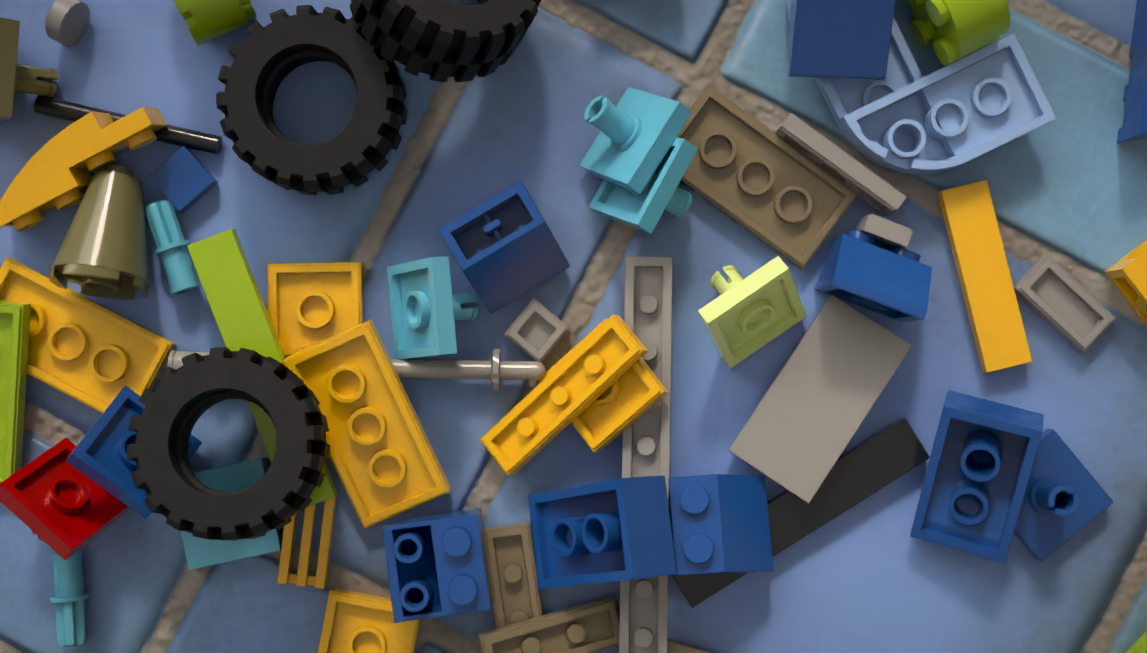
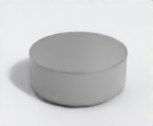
M57 0L51 6L45 21L48 37L65 46L75 44L83 36L90 19L89 7L79 0Z

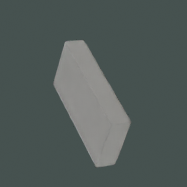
M1048 254L1042 255L1014 285L1015 294L1078 352H1086L1116 319Z

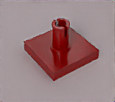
M68 438L63 439L0 483V502L26 524L33 534H37L39 540L48 544L64 560H67L130 508L65 461L76 447Z

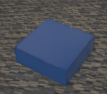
M182 146L148 176L177 210L182 213L187 211L219 183L186 146Z

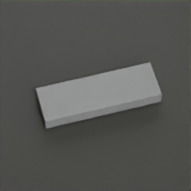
M790 113L775 132L857 192L860 199L882 215H888L897 211L906 199L904 194L794 114Z

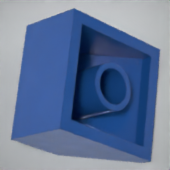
M850 230L848 235L842 233L833 238L814 288L815 290L828 295H834L841 300L899 322L924 320L928 310L932 267L919 263L921 258L919 254L901 247H894L892 252L875 246L877 241L875 237L856 230Z
M710 474L669 478L677 577L773 571L765 476Z

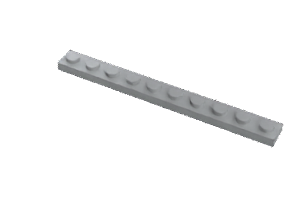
M625 257L624 322L648 349V352L642 359L669 392L622 432V478L665 475L670 515L673 257ZM669 575L620 581L619 653H668Z

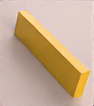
M987 180L938 192L982 372L988 373L1032 362Z
M613 314L488 431L480 441L507 476L515 475L648 352V349L619 315Z

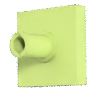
M779 256L745 279L740 276L738 270L733 265L722 267L725 274L729 277L728 282L719 271H716L711 278V286L720 296L699 309L698 313L720 357L730 369L807 317L790 270Z

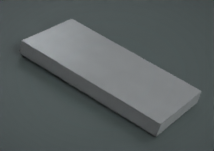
M831 295L728 451L809 504L912 345L834 295Z

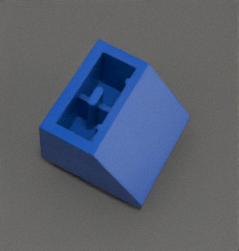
M521 180L438 229L489 314H492L570 267L546 221Z
M481 508L437 513L382 526L394 623L491 609L493 599Z

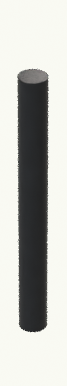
M41 95L37 96L34 103L35 113L73 122L90 112L109 113L113 122L126 116L117 112L60 99L47 98V96ZM169 124L154 132L157 137L156 141L186 146L187 148L218 155L222 147L221 136Z

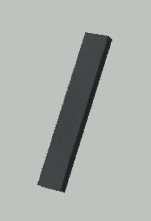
M905 418L898 419L841 455L809 504L787 490L767 502L772 557L930 458ZM747 573L680 578L674 574L672 577L693 608Z

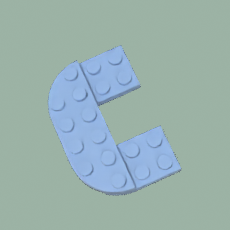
M786 0L787 16L790 24L791 0ZM893 18L887 72L884 80L815 78L838 127L849 143L874 163L900 173L933 174L950 170L1056 119L1015 34H1011L923 77L895 18Z

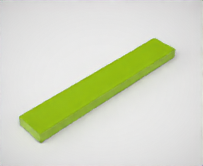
M229 229L187 245L225 346L231 351H239L240 348L254 350L267 358L269 356L285 366L283 362L285 358L236 229ZM247 401L272 463L277 441L274 424L261 407ZM325 461L322 472L326 475L321 487L316 486L310 495L312 501L307 507L338 495Z

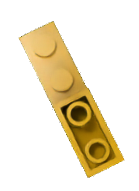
M142 107L113 122L109 113L90 112L67 126L32 156L13 179L0 200V228L15 227L17 232H21L44 221L41 213L56 206L57 210L60 211L81 202L83 199L82 192L87 190L92 179L89 172H95L114 163L116 159L113 154L127 146L133 151L157 139L154 132L167 126L159 108Z

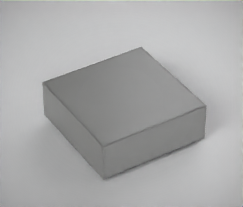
M872 213L860 218L855 228L856 231L875 237L877 244L890 249L894 247L907 248L913 234L910 228Z
M533 298L504 334L533 359L542 362L570 328Z

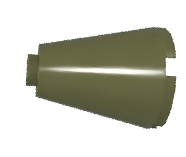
M107 165L104 171H97L93 174L51 267L50 282L63 289H67L68 281L77 283L81 286L80 294L100 298L134 300L135 291H138L142 298L148 296L150 279L142 181L134 176L133 170L119 165Z

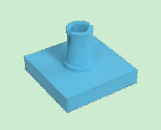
M631 87L627 88L617 106H614L608 98L598 96L587 106L584 120L600 130V133L579 166L593 176L641 194L692 112L679 101Z
M676 137L641 194L603 180L589 208L601 216L652 234L664 210L670 216L679 218L690 208L692 203L691 193L680 188L678 185L698 148L686 139Z
M449 256L429 257L387 267L395 359L457 354L455 321H473L478 314V307L461 308L460 305L478 303L476 295L471 291L452 293Z
M266 457L202 470L194 472L199 481L209 488L221 492H235L249 488L257 483L267 472L268 467ZM281 529L270 530L266 532L265 536L237 541L204 539L194 537L192 533L187 531H180L188 570L281 551L283 539Z

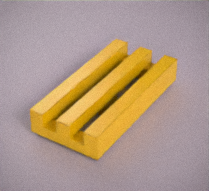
M337 496L323 501L325 504L316 575L308 574L317 504L305 508L297 573L291 571L299 511L291 517L292 521L284 526L278 584L287 585L288 583H293L296 586L305 587L310 585L321 589L327 586Z

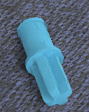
M170 200L151 203L146 207L145 213L157 246L153 253L154 256H160L171 288V295L185 293L201 287L187 245H190L191 242L184 239L173 204Z
M78 550L67 560H64L57 553H52L55 595L50 596V602L55 603L56 640L58 646L61 647L79 646L86 641L84 600L89 598V592H84L82 558L84 553L82 550Z

